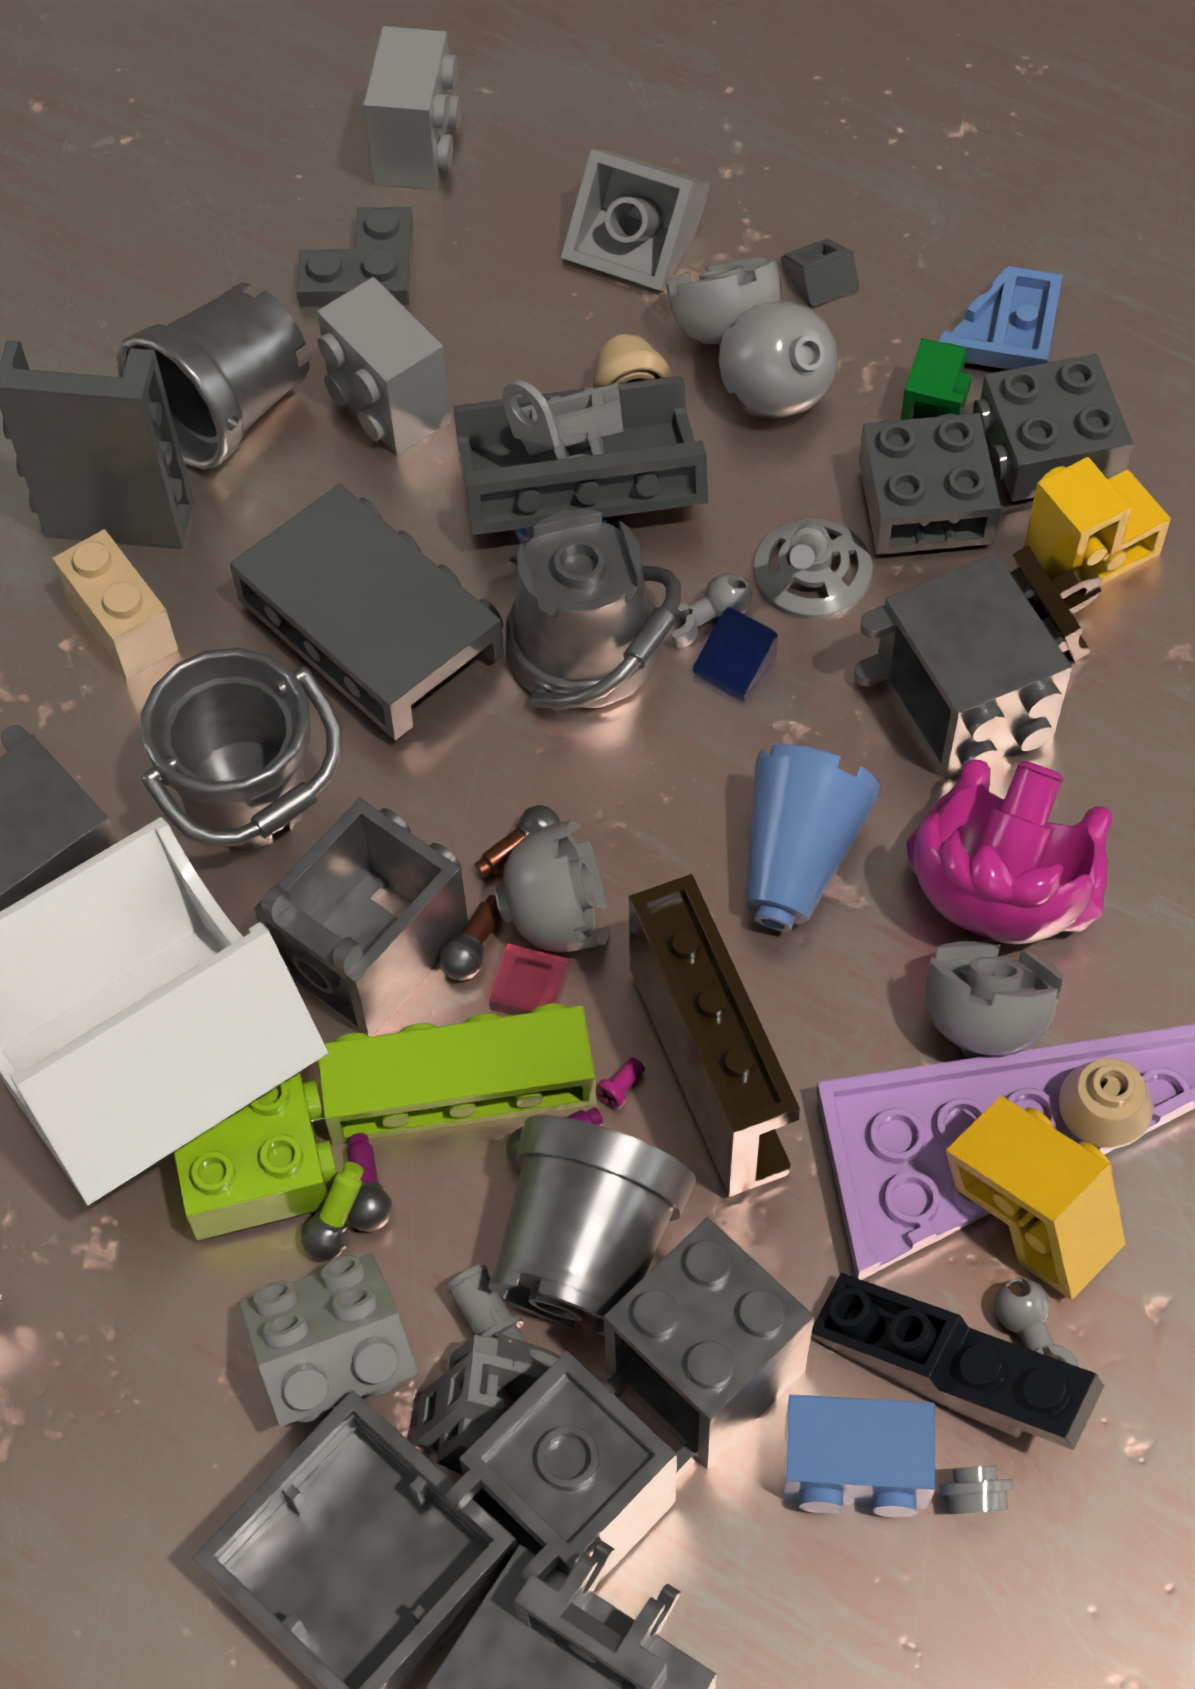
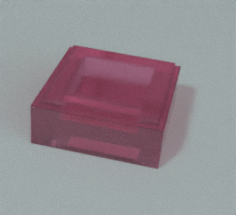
M507 944L489 997L490 1010L513 1016L530 1013L541 1005L559 1004L571 969L570 959Z

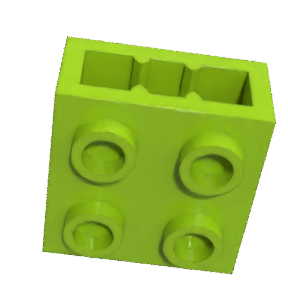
M298 1072L174 1151L186 1217L197 1241L322 1209L328 1195L326 1183L334 1181L337 1169L330 1140L317 1143L313 1122L325 1119L316 1080L303 1083L301 1073Z

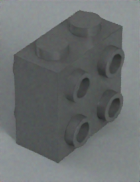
M1097 353L984 375L981 397L979 400L974 401L973 414L980 413L984 433L987 435L991 445L990 460L994 477L997 481L1004 480L1012 502L1034 498L1037 483L1046 473L1059 466L1068 467L1086 457L1091 459L1107 479L1127 470L1134 443Z
M980 413L964 415L944 414L938 417L909 420L887 419L881 422L863 424L859 464L876 555L994 544L1001 506Z

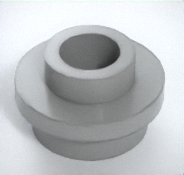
M996 1465L952 1468L954 1483L939 1485L940 1496H948L950 1514L1009 1510L1007 1491L1014 1490L1013 1479L998 1480Z

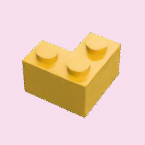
M1086 457L1068 467L1059 466L1050 470L1037 483L1024 547L1029 545L1050 580L1074 567L1089 565L1090 568L1096 570L1102 579V584L1161 554L1171 518L1128 469L1107 479L1091 459Z
M1001 1095L946 1149L956 1190L1009 1225L1018 1264L1070 1300H1073L1126 1244L1120 1217V1206L1117 1201L1112 1176V1166L1108 1158L1091 1143L1081 1141L1078 1144L1057 1131L1052 1122L1040 1111L1031 1107L1024 1110Z

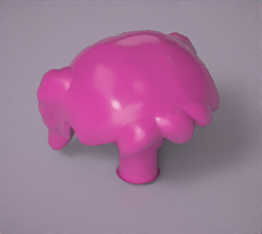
M971 759L961 770L957 784L950 792L937 801L935 806L924 816L918 828L906 841L909 867L917 874L923 892L933 907L950 923L997 942L1026 944L1050 938L1062 931H1083L1093 921L1100 918L1103 913L1104 894L1108 884L1106 840L1112 823L1110 810L1103 806L1091 808L1085 813L1082 821L1074 826L1047 822L1062 781L1065 782L1059 772L1026 760L1015 763L1018 764L1005 799H1002L989 791L991 768L987 762Z

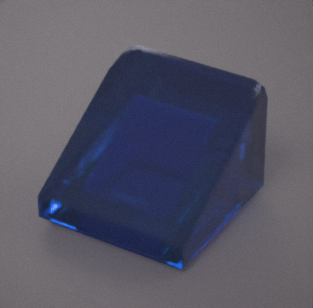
M727 607L719 617L693 665V672L744 700L776 659L778 635L773 629L732 607Z

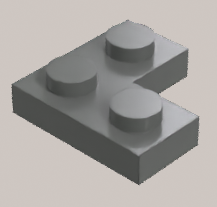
M412 207L357 208L355 249L300 250L297 278L299 307H324L372 277H375L403 306H409L413 239Z

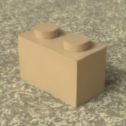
M105 529L52 558L67 601L126 680L178 651L166 608Z

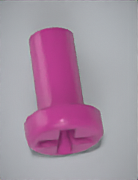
M631 1057L610 1080H600L596 1085V1094L599 1099L613 1109L622 1107L626 1102V1091L645 1072L644 1065L638 1059Z

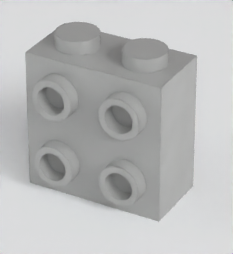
M373 1252L361 1257L344 1256L326 1264L321 1272L294 1282L285 1280L272 1282L260 1288L253 1297L239 1302L256 1361L280 1427L296 1421L310 1422L322 1418L333 1407L338 1406L352 1390L360 1397L364 1395L378 1396L394 1390L402 1381L419 1375L398 1310Z

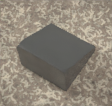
M828 238L788 252L780 257L785 271L805 301L811 306H819L856 292L859 289L853 252Z

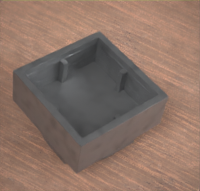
M352 1390L196 1552L192 1559L205 1579L318 1689H405L483 1602L517 1550L516 1538L473 1499L462 1509L454 1512L443 1499L455 1483Z

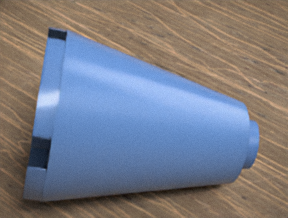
M773 745L770 756L767 755L764 749L759 751L754 773L745 901L746 906L756 913L754 920L757 923L770 929L787 932L791 931L793 924L800 925L808 922L878 802L881 792L880 781L870 771L859 765L855 777L848 772L838 769L841 761L840 756L802 745Z

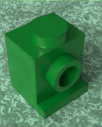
M921 339L904 389L900 420L931 418L944 414L961 415V410L965 407L972 382V374L963 372L967 358V348L959 347L952 343Z

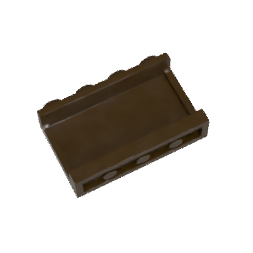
M693 874L629 895L630 971L729 1197L788 1175L791 1164L775 1129L798 1121L800 1107Z

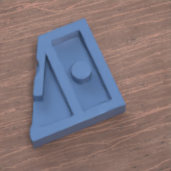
M1007 266L992 281L991 289L979 295L966 308L965 318L952 332L945 330L940 335L939 342L952 343L959 347L967 348L966 362L1004 369H1016L1047 363L1063 274Z

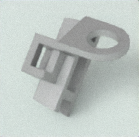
M513 380L503 389V405L513 437L522 440L529 455L553 449L557 460L604 454L603 437L624 432L618 383L595 389L593 387L585 388L584 392L559 397V395L550 397L549 401H546L537 388L524 380ZM517 394L527 398L532 405L520 408L517 403ZM589 446L592 450L572 456L569 455V451Z
M498 1333L496 1338L479 1335L472 1336L451 1354L449 1371L421 1392L415 1442L437 1450V1464L463 1475L459 1458L499 1419V1413L504 1410L505 1399L501 1398L502 1388L521 1373L539 1379L561 1356L540 1346Z

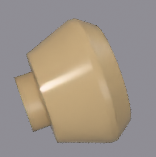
M627 334L618 335L610 339L597 355L593 387L667 378L670 371L666 360L647 340Z
M1102 1058L1077 1067L1066 1077L1059 1094V1109L1068 1129L1082 1141L1101 1148H1119L1135 1142L1145 1133L1153 1116V1099L1146 1082L1135 1067L1117 1058Z

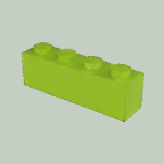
M551 1003L536 1007L530 1013L506 1017L494 1013H483L470 1017L465 1023L439 1027L429 1023H416L402 1028L398 1033L369 1036L364 1033L344 1034L337 1037L331 1043H324L328 1054L318 1060L324 1115L332 1145L348 1143V1138L356 1133H364L368 1136V1139L597 1105L596 1079L583 1005L567 1007L563 1004Z

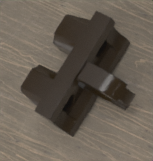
M1029 545L1013 553L1012 555L1018 568L1010 572L1031 606L1034 607L1039 604L1045 615L1041 616L1040 619L1061 651L1065 652L1068 650L1075 662L1090 654V649L1081 636L1083 631L1073 614L1092 603L1100 595L1102 579L1096 570L1090 568L1089 565H1080L1050 580Z

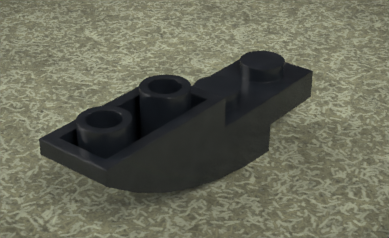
M842 1272L812 1328L811 1335L817 1341L927 1399L1013 1436L1019 1437L1021 1431H1024L1071 1450L1075 1449L1104 1388V1384L1097 1373L969 1328L959 1314Z

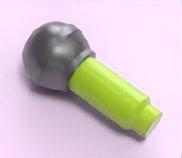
M346 1162L342 1171L338 1172L335 1176L322 1209L303 1225L301 1242L305 1251L313 1258L321 1261L332 1260L338 1257L348 1245L347 1218L362 1186L361 1177L364 1169L357 1163Z

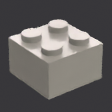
M382 26L363 104L374 185L437 190L442 168L451 167L453 137L449 134L451 129H459L462 103L461 96H455L452 92V89H455L457 84L458 58L457 55H449L447 31Z
M375 277L370 278L317 310L321 337L318 338L317 343L326 361L328 373L324 377L326 388L337 404L340 406L347 404L358 415L361 426L372 440L378 441L381 439L398 456L452 421L444 346Z

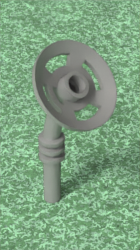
M798 519L775 528L762 540L754 558V578L763 597L778 610L802 619H826L847 612L862 600L869 589L872 579V559L864 542L847 527L825 519ZM828 532L838 537L832 540L830 539ZM778 542H781L783 545L778 554L779 570L771 573L769 558ZM789 552H790V562H791L790 565H788V561H787V557H788ZM849 554H855L858 570L853 581L847 585L843 580L849 570ZM839 555L840 565L834 573L831 570L832 556ZM794 581L808 587L824 586L827 597L805 598L792 594L787 589Z

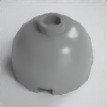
M765 256L714 264L705 267L706 272L699 274L698 281L691 282L690 273L686 272L669 279L665 283L671 310L676 323L683 332L699 343L719 344V348H721L722 337L727 328L734 326L737 319L745 311L755 305L782 300L781 276L777 257H772L767 261Z
M790 301L759 304L745 311L737 319L734 326L727 328L722 337L719 354L722 381L729 394L736 393L738 399L746 405V407L741 408L750 415L769 420L801 414L823 399L835 378L838 363L836 341L827 323L809 307Z
M568 820L527 834L514 846L505 864L504 884L496 886V901L503 920L506 923L514 921L519 933L536 948L551 952L582 951L605 945L609 936V926L596 928L594 908L597 906L608 909L601 871L590 841L586 840L577 843L572 834L582 828L577 821Z
M959 941L943 944L937 948L935 958L931 956L927 976L926 1007L931 1021L947 1040L961 1047V1052L969 1058L989 1055H1010L1026 1050L1036 1044L1051 1028L1058 1010L1063 975L1052 963L1024 950H1021L1019 961L998 956L1000 944Z

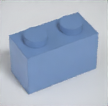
M789 1394L785 1415L783 1500L799 1501L800 1509L813 1513L839 1512L843 1510V1504L873 1505V1513L885 1517H909L917 1513V1508L928 1509L935 1491V1402Z

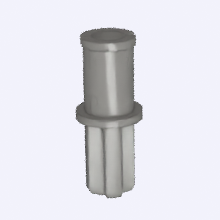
M485 1264L469 1268L446 1285L448 1293L454 1298L474 1335L496 1338L498 1333L527 1342L520 1330L524 1324L520 1315L512 1316L498 1291L492 1292L488 1288L491 1277ZM521 1373L504 1387L511 1400L515 1403L538 1378Z

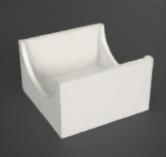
M162 817L0 912V1078L87 1205L92 1204L328 1054L269 930L259 922L248 929L249 934L244 937L240 934L205 887L179 845L169 824Z

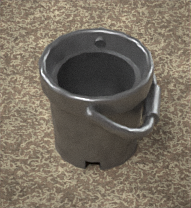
M592 509L563 510L541 519L533 527V538L526 543L525 547L521 543L517 552L516 599L507 616L505 626L506 660L518 682L532 693L529 700L530 704L534 707L554 709L605 707L631 696L651 677L661 653V642L676 622L674 614L681 602V583L671 570L656 566H642L641 546L631 529L621 521L620 530L613 525L603 523L602 512ZM644 581H655L665 586L666 598L661 607L655 608L646 593Z
M243 648L208 650L177 663L152 687L141 712L142 745L153 766L142 775L144 786L164 815L185 836L210 846H221L238 851L263 848L273 843V833L281 830L287 823H289L290 830H292L301 820L303 812L318 802L316 796L332 781L342 756V727L330 700L310 670L306 667H299L292 671L268 654ZM310 699L318 711L326 730V754L320 770L307 783L303 757L311 739ZM164 785L171 786L178 792L186 814L179 808Z

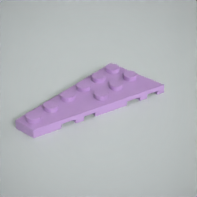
M1195 1024L1028 1049L1010 1055H989L817 1082L816 1096L856 1278L862 1280L990 1214V1212L956 1190L946 1149L1001 1095L1024 1110L1031 1107L1040 1111L1052 1122L1057 1131L1079 1144L1082 1140L1068 1129L1060 1113L1059 1094L1063 1082L1074 1069L1085 1063L1102 1058H1117L1135 1067L1151 1092L1153 1116L1145 1133L1194 1109ZM1097 1147L1104 1155L1116 1149Z

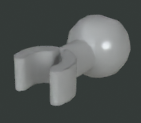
M724 573L716 576L708 583L704 597L689 605L680 602L674 617L676 621H682L685 624L680 629L672 631L671 636L675 648L680 650L688 647L697 637L698 627L715 617L730 621L740 618L749 609L752 598L749 584L737 574Z
M1027 1278L1013 1279L1003 1284L996 1294L994 1306L997 1318L1004 1327L1019 1333L1026 1348L1078 1366L1077 1359L1073 1353L1064 1346L1056 1345L1045 1323L1049 1317L1050 1303L1048 1294L1041 1285ZM1011 1285L1020 1286L1022 1297L1014 1295L1008 1287Z

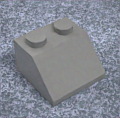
M591 148L561 258L650 288L665 291V283L672 278L695 238L711 182L614 151Z

